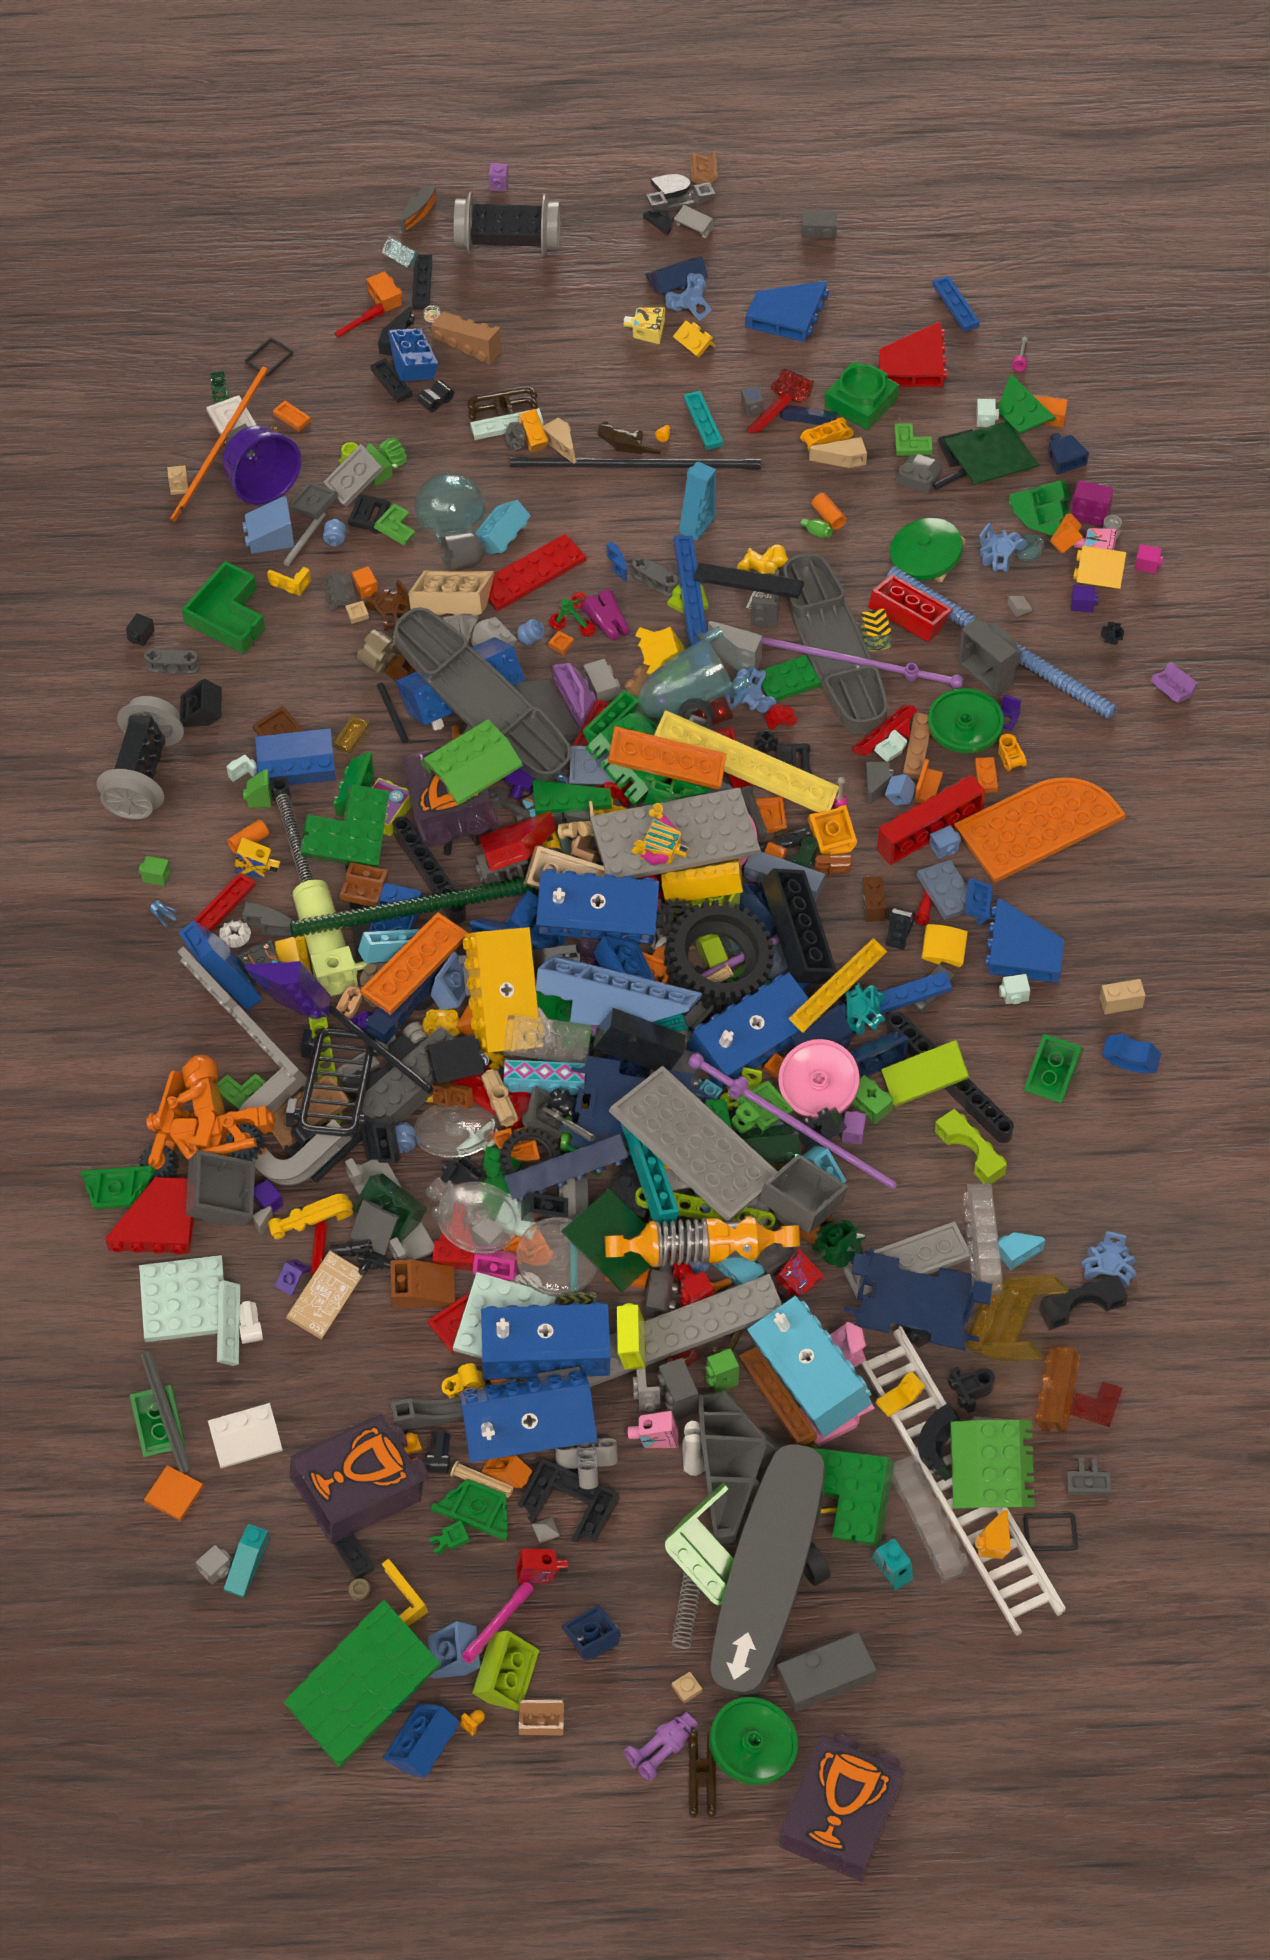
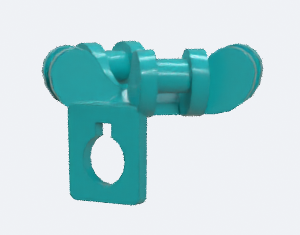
M857 984L855 989L851 991L848 989L845 992L847 997L846 1020L851 1030L861 1036L865 1031L866 1023L876 1031L878 1029L877 1025L881 1021L884 1022L886 1020L880 1014V1003L884 1001L885 994L878 992L877 987L874 985H870L863 991L860 984ZM870 1012L875 1015L871 1021L866 1018ZM854 1018L858 1019L857 1024H855Z

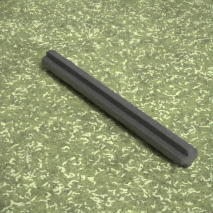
M147 1351L140 1354L179 1471L186 1473L191 1470V1466L152 1352Z

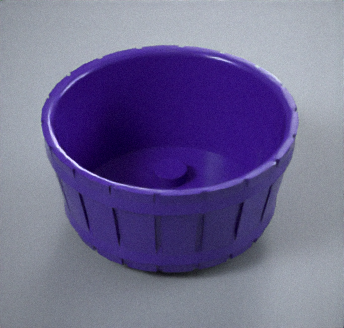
M250 426L239 431L227 444L223 454V469L230 480L233 490L240 499L254 505L267 504L282 497L293 486L301 469V453L296 443L284 434L278 433L266 426ZM250 450H253V452H255V455H252V458H249V456H247V453H250Z

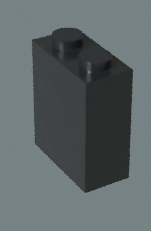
M475 1034L428 1044L425 1047L434 1086L478 1077L485 1073V1061L480 1057L479 1050H481L479 1039L475 1038Z

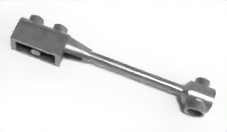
M689 1188L678 1189L676 1193L682 1194V1192L688 1191ZM678 1216L675 1222V1228L677 1227ZM668 1225V1235H671L670 1225ZM668 1262L664 1267L661 1265L659 1270L652 1269L650 1273L643 1315L656 1318L675 1309L676 1301L671 1299L672 1294H677L679 1283L674 1282L673 1266H670Z

